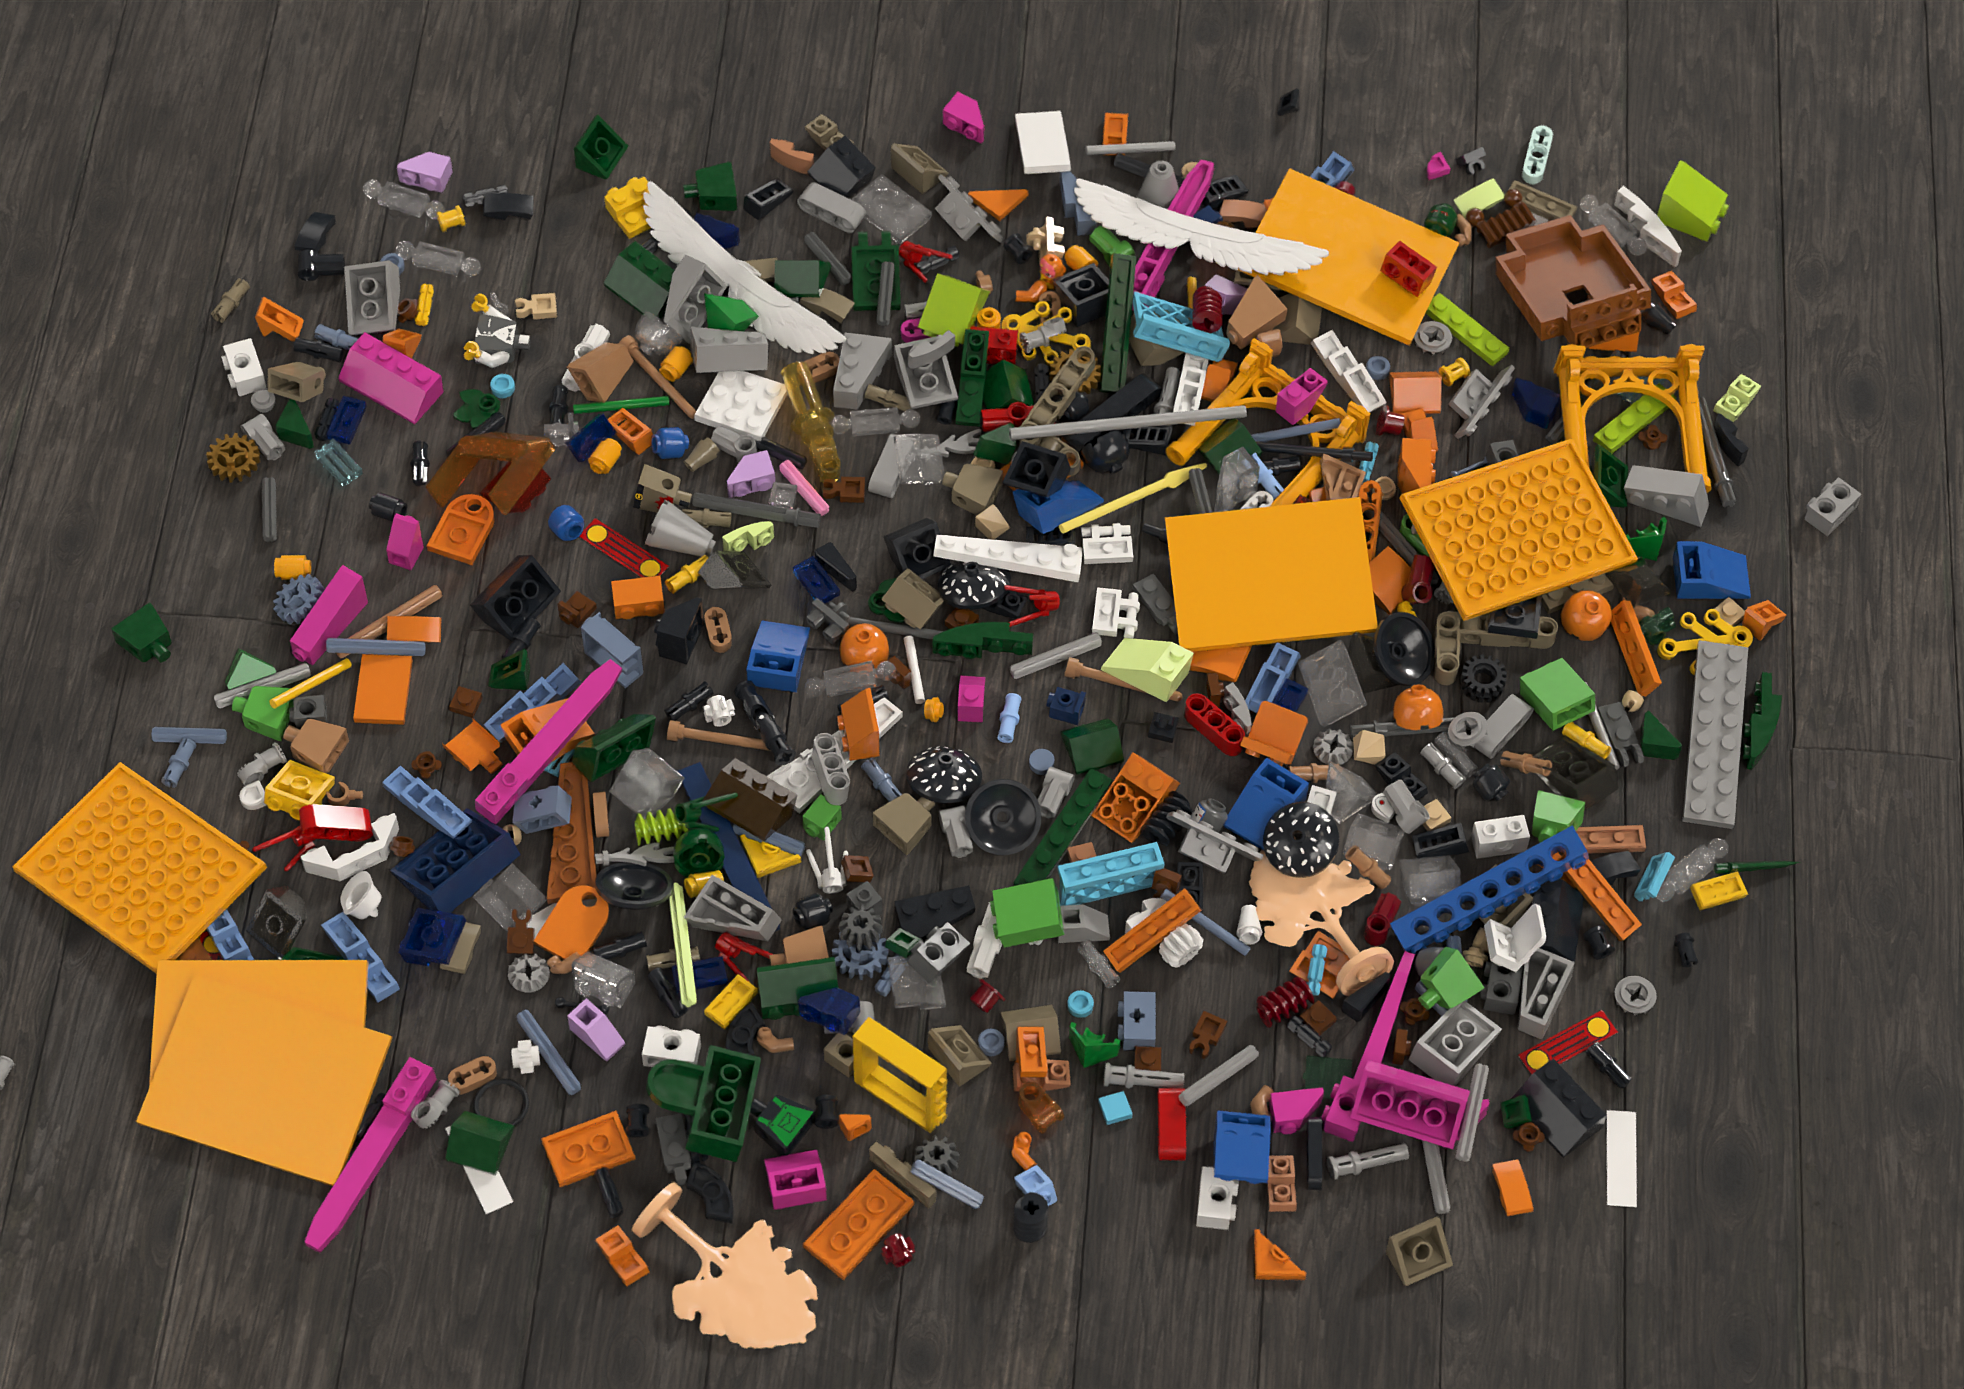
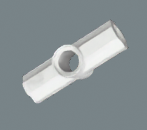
M598 324L591 325L582 343L575 347V356L571 362L606 343L610 336L609 331L604 326ZM567 369L562 378V384L568 390L576 392L580 388Z
M990 902L982 925H979L973 942L974 949L967 966L968 973L972 974L973 977L981 979L984 977L988 978L995 955L999 954L1002 946L1001 940L996 939L994 935L993 924L997 923L996 916L992 915Z

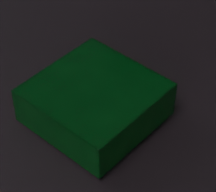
M899 928L886 940L885 948L907 959L912 954L911 949L921 939Z
M1525 1095L1500 1102L1505 1128L1511 1129L1531 1122L1529 1101Z

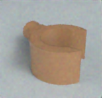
M977 271L975 274L977 287L991 293L993 287L990 276L984 275L982 271Z
M339 782L340 789L345 793L341 798H334L326 791L327 799L331 806H346L350 800L363 799V791L349 790L348 786L343 782Z

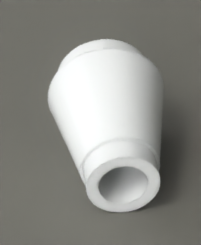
M1245 905L1241 908L1237 936L1245 944H1255L1262 936L1256 907L1253 905Z

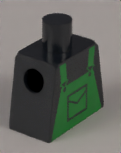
M775 1095L768 1105L757 1098L751 1104L750 1113L757 1117L755 1121L756 1134L780 1156L790 1155L815 1123V1110L780 1095Z

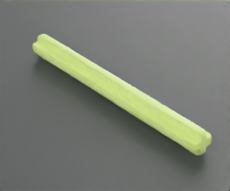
M673 883L669 905L681 1004L689 1008L691 1005L696 1004L697 999L687 921L684 919L686 914L683 887L678 883Z

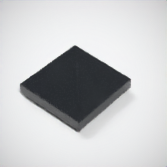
M1297 88L1281 96L1277 115L1282 116L1299 111V90Z

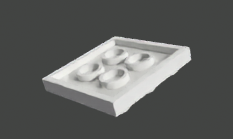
M746 371L718 372L695 413V421L715 428L723 426L739 435H750L755 440L761 441V438L766 435L789 393V386Z

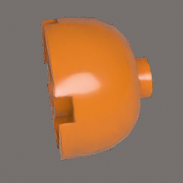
M1583 590L1573 594L1566 601L1561 611V621L1566 632L1579 637V640L1591 641L1601 637L1609 627L1612 617L1611 606L1607 599L1591 590Z
M867 623L857 624L849 628L843 635L840 644L841 661L849 666V670L855 673L869 674L876 672L877 668L882 666V664L885 665L888 660L889 645L887 637L882 630Z
M1413 685L1411 688L1401 692L1395 700L1393 719H1396L1398 726L1405 729L1421 730V726L1429 725V729L1435 728L1443 722L1442 701L1439 695L1426 688V686Z

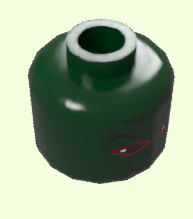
M1446 203L1433 205L1424 220V227L1448 237L1454 230L1458 216L1454 208Z

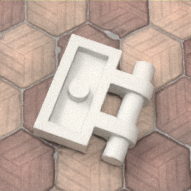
M1114 523L1112 526L1099 527L1098 524H1092L1091 527H1081V536L1091 537L1083 538L1084 564L1133 562L1131 536H1121L1130 535V525L1120 526V523Z
M1097 587L1092 634L1098 633L1099 635L1117 637L1118 628L1125 631L1124 638L1133 639L1134 632L1137 631L1138 621L1136 620V614L1140 609L1138 594L1130 593L1128 599L1121 598L1122 590ZM1120 610L1127 612L1126 618L1119 617Z

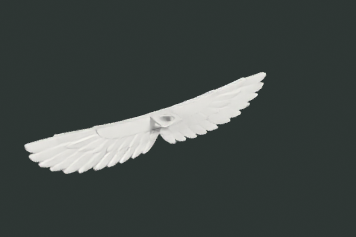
M1083 179L1076 180V184L1079 187L1074 189L1075 195L1079 197L1077 202L1084 206V212L1092 215L1091 219L1093 221L1102 223L1103 228L1116 230L1118 235L1128 236L1131 240H1140L1144 244L1153 243V246H1165V249H1172L1190 241L1191 249L1199 259L1203 256L1210 263H1213L1214 259L1222 267H1225L1226 264L1231 269L1238 270L1239 268L1247 273H1252L1253 269L1264 275H1268V272L1283 276L1284 271L1298 273V269L1309 270L1311 269L1310 265L1321 264L1322 259L1320 258H1325L1329 255L1328 250L1305 245L1303 242L1268 237L1263 234L1213 224L1156 206L1105 185L1101 186Z
M653 182L647 183L649 193L644 192V201L648 206L644 205L643 208L650 217L646 218L647 223L654 229L650 231L651 235L661 242L658 243V246L670 253L668 258L676 263L677 266L685 255L705 263L729 286L728 298L743 300L759 316L750 325L751 327L754 326L757 332L765 334L766 338L770 341L776 339L782 347L788 348L789 346L798 353H801L802 350L810 354H814V350L819 353H826V349H838L834 342L843 343L846 341V337L827 324V321L805 309L760 279L761 273L747 262L732 257L672 197H669Z

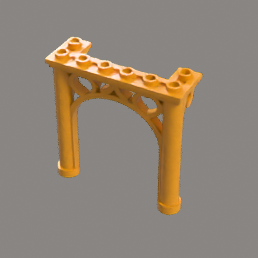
M1253 338L1249 354L1240 365V373L1207 409L1245 405L1246 408L1262 407L1276 410L1277 395L1274 397H1262L1258 389L1260 387H1268L1278 394L1295 379L1287 375L1284 370L1271 364L1273 350L1266 343ZM1249 390H1252L1253 397L1243 398ZM1320 395L1310 411L1314 415L1310 421L1307 414L1297 422L1299 425L1340 418L1341 423L1339 427L1332 429L1331 433L1322 434L1315 432L1307 435L1312 447H1319V443H1329L1326 448L1343 449L1344 447L1351 448L1355 443H1363L1365 441L1371 413L1363 406L1357 405L1352 401L1348 403L1346 413L1341 407L1335 406L1327 401L1324 396ZM1226 419L1195 422L1194 426L1191 425L1177 441H1173L1166 448L1168 458L1173 463L1183 466ZM1312 456L1308 464L1269 507L1302 503L1309 495V492L1314 490L1323 480L1320 465L1321 457Z
M1576 344L1561 346L1553 372L1559 377L1565 440L1573 438L1588 468L1589 459L1585 416L1589 408L1599 399L1620 392L1641 393L1660 400L1673 411L1680 425L1685 472L1702 474L1706 492L1711 491V481L1707 476L1697 389L1699 362L1704 352V346H1696L1694 344L1680 346L1676 358H1667L1666 356L1656 358H1644L1642 356L1632 358H1620L1619 356L1597 358L1595 356H1588L1583 358L1586 350L1585 346H1577ZM1609 377H1620L1619 379L1613 380L1612 385H1609ZM1637 377H1648L1647 383L1643 384L1644 380ZM1599 379L1604 386L1599 390H1594L1586 386L1584 380ZM1667 379L1671 382L1672 387L1663 391L1653 384V380ZM1676 390L1679 393L1680 404L1671 396ZM1580 392L1583 395L1589 397L1582 407L1580 401Z

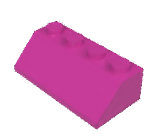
M365 332L349 349L338 378L341 383L413 424L419 421L444 392L441 375Z
M1368 1060L1362 1074L1350 1118L1453 1149L1470 1091Z

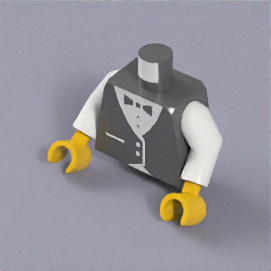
M477 294L474 297L475 301L471 304L472 310L475 312L482 310L483 314L479 315L475 342L469 341L464 346V349L467 350L464 353L465 359L472 360L475 358V364H484L494 368L507 362H513L516 349H530L531 338L528 335H518L517 322L500 313L491 305L487 306L488 300L485 295Z

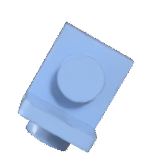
M1038 1165L1014 1177L1016 1185L1024 1194L1029 1192L1038 1193L1047 1200L1048 1206L1057 1201L1052 1181Z

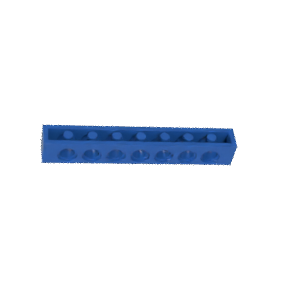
M1571 826L1390 923L1392 931L1404 952L1418 955L1419 951L1423 948H1426V946L1433 942H1443L1449 937L1450 933L1457 929L1458 931L1465 930L1472 925V921L1480 917L1484 919L1491 916L1498 907L1502 905L1506 907L1515 903L1518 900L1517 897L1522 894H1532L1540 889L1541 884L1560 879L1565 871L1571 868L1576 870L1586 864V860L1589 859L1588 851L1574 827ZM1562 852L1566 854V857L1561 861H1556L1552 858L1553 855ZM1539 864L1543 866V870L1539 873H1532L1530 871L1533 865ZM1511 877L1521 879L1517 885L1507 884L1508 879ZM1488 889L1498 891L1496 896L1492 898L1485 897L1484 893ZM1466 901L1475 903L1474 907L1470 910L1461 908L1462 904ZM1444 913L1452 915L1448 922H1440L1439 917ZM1425 925L1429 927L1426 934L1420 935L1416 933L1419 926Z

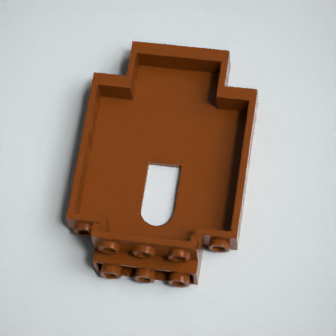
M1568 215L1506 234L1507 254L1496 257V276L1541 341L1564 335L1570 344L1588 348L1641 331L1640 311L1651 308V289L1604 224L1582 231L1572 216ZM1584 288L1592 300L1573 305L1564 294Z

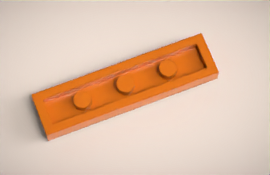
M1623 600L1611 610V623L1637 692L1641 696L1646 697L1662 682L1631 601Z
M1563 854L1556 861L1563 860L1566 857V854ZM1589 859L1586 860V864L1576 870L1571 868L1564 872L1620 942L1642 925Z
M1183 889L1103 952L1114 968L1121 973L1163 941L1170 932L1184 925L1202 910L1190 893Z

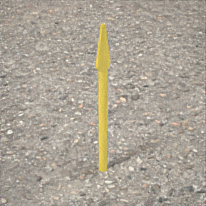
M1202 463L1170 471L1163 479L1060 524L1059 529L1062 533H1066L1164 488H1176L1189 479V471L1191 469L1200 468L1203 470L1207 467V464Z

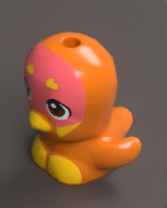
M1046 254L1040 259V280L1045 281L1048 289H1055L1053 279L1063 276L1066 272V267L1063 266L1061 259L1057 255Z

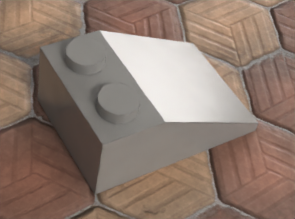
M685 255L672 274L664 322L686 343L690 344L691 327H701L707 319L704 293L721 296L727 285L705 263Z
M390 260L344 266L348 334L355 336L362 335L364 332L371 334L394 331L396 329L400 295L399 267Z
M936 337L894 345V361L911 409L958 400L946 355L918 368L911 369L908 366V353L915 344L919 345L924 340L932 345Z
M1463 1001L1454 1008L1449 1009L1416 1042L1408 1060L1434 1080L1456 1086L1499 1035L1502 1028L1466 1001Z

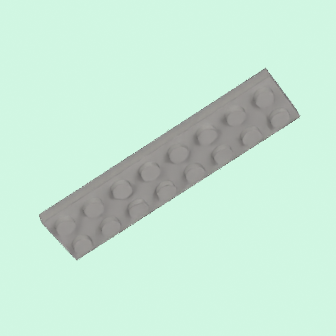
M1698 641L1683 822L1733 829L1735 825L1748 647Z

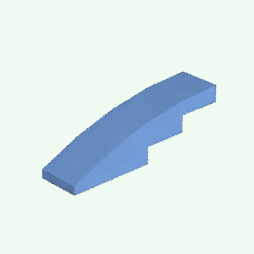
M562 663L546 679L541 677L524 694L519 691L484 726L501 743L506 740L501 728L502 723L522 711L562 700L581 681Z
M399 766L382 782L383 787L399 801L453 839L472 823V820L436 788L432 790L419 777L415 779L402 766Z
M226 909L206 929L223 960H254L235 922Z
M344 912L321 925L344 960H367L369 962L367 990L377 1003L400 990L398 983L385 969L382 960L372 950L367 939Z

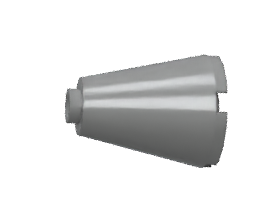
M1166 161L1153 163L1136 198L1168 209L1179 190L1172 165Z
M664 500V503H662L653 521L652 533H648L645 542L646 545L700 557L706 553L711 554L716 541L712 540L714 536L712 533L667 500Z

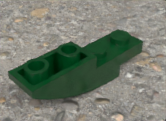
M965 329L956 425L980 427L989 331Z
M1007 622L968 624L933 636V653L941 656H963L968 659L982 658L983 650H989L993 653L1009 652L1016 655H1032L1034 634L1010 631V623Z
M1762 672L1760 680L1755 681L1753 693L1754 696H1758V701L1754 704L1753 714H1751L1749 722L1744 723L1743 738H1747V744H1744L1743 759L1747 760L1746 769L1749 770L1754 768L1766 752L1780 715L1782 695L1772 694V673Z

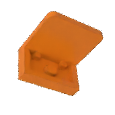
M1263 701L1260 704L1248 737H1243L1240 746L1246 748L1245 753L1259 758L1260 754L1270 757V760L1280 766H1283L1284 763L1292 764L1307 726L1308 718L1269 701Z

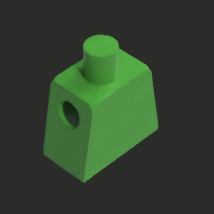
M254 686L248 699L237 696L234 698L232 710L242 713L244 726L247 729L277 741H282L290 720L289 708L294 707L293 699L275 709L271 707L269 701L291 688Z
M1538 791L1532 835L1538 837L1541 843L1571 826L1577 831L1583 822L1585 802Z
M1445 947L1422 974L1421 981L1427 988V991L1418 1000L1428 1010L1436 1003L1440 1007L1451 1009L1484 989V986L1458 949Z

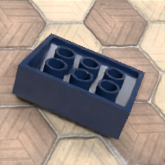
M468 808L463 813L472 820V823L454 839L439 830L390 870L392 875L429 910L442 918L452 913L457 906L467 898H470L474 892L485 883L491 881L496 874L521 855L509 832Z

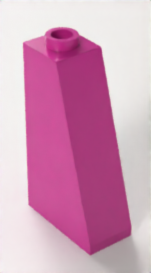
M344 565L340 567L290 640L292 654L297 660L301 662L306 661L313 666L326 651L327 639L338 638L368 604L362 576Z

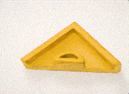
M744 834L740 835V841L757 878L801 863L799 854L793 855L782 851L781 848L763 841L762 843L747 838Z

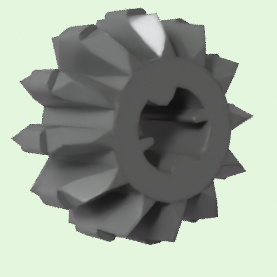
M863 905L858 911L851 907L850 914L843 913L842 921L839 923L840 938L842 941L847 940L849 948L856 944L859 951L862 945L870 949L872 942L878 943L880 934L883 933L880 915H875L873 908L866 912Z
M934 1135L932 1142L924 1138L922 1141L923 1146H917V1156L914 1157V1162L917 1159L951 1177V1170L958 1169L956 1161L959 1160L960 1155L955 1151L956 1145L954 1142L947 1144L948 1138L946 1136L941 1141H937V1136Z

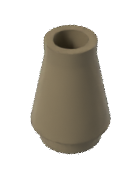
M706 437L704 440L701 439L684 461V464L689 470L694 472L696 469L717 458L716 454L720 450L710 438Z

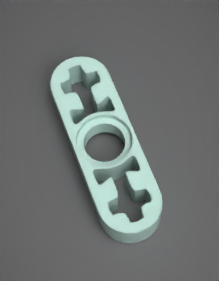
M1538 126L1532 132L1522 172L1523 180L1529 184H1537L1543 178L1553 137L1552 130L1546 126ZM1540 136H1544L1543 144L1538 143ZM1540 152L1543 154V157L1535 158L1531 153ZM1532 166L1537 167L1535 174H1531Z

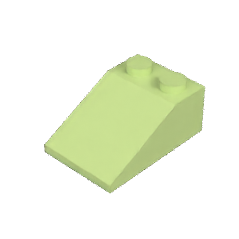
M1124 638L1103 664L1101 670L1167 702L1188 675L1194 653L1173 642Z

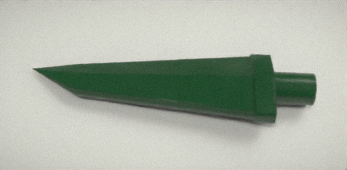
M1801 862L1714 864L1715 874H1730L1737 871L1744 872L1787 867Z

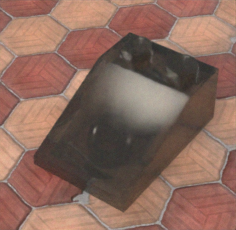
M1563 736L1533 756L1534 758L1549 760L1552 763V768L1542 767L1551 771L1548 776L1537 774L1556 795L1584 801V811L1619 789L1615 765L1566 736Z

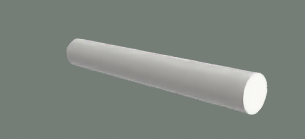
M913 636L904 637L908 666L911 670L915 703L922 704L925 702L914 638Z

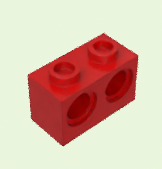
M1399 240L1386 254L1380 271L1418 297L1431 284L1437 266Z
M971 326V330L989 331L987 364L996 365L1003 359L1016 365L1018 330Z

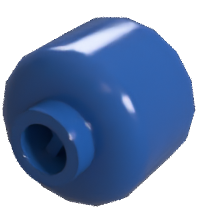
M679 427L660 428L652 436L653 452L657 453L661 459L680 458L683 456L685 449L689 447L688 436L684 435Z
M562 505L550 514L548 526L559 539L571 541L582 534L584 519L573 507Z

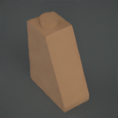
M1259 276L1253 279L1228 321L1227 337L1232 344H1236L1240 349L1249 345L1253 338L1256 339L1259 333L1270 331L1285 321L1288 309Z
M606 342L571 362L567 368L586 400L605 403L634 361L624 345Z

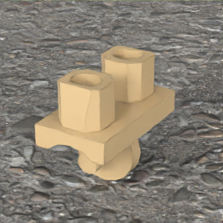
M1046 217L1044 226L1033 228V231L1026 236L1027 244L1033 246L1034 250H1039V264L1040 259L1046 254H1055L1060 259L1064 255V246L1054 244V242L1060 243L1063 239L1064 228L1053 225V218Z

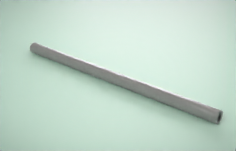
M1244 405L1009 428L1010 440L1245 418L1247 410Z

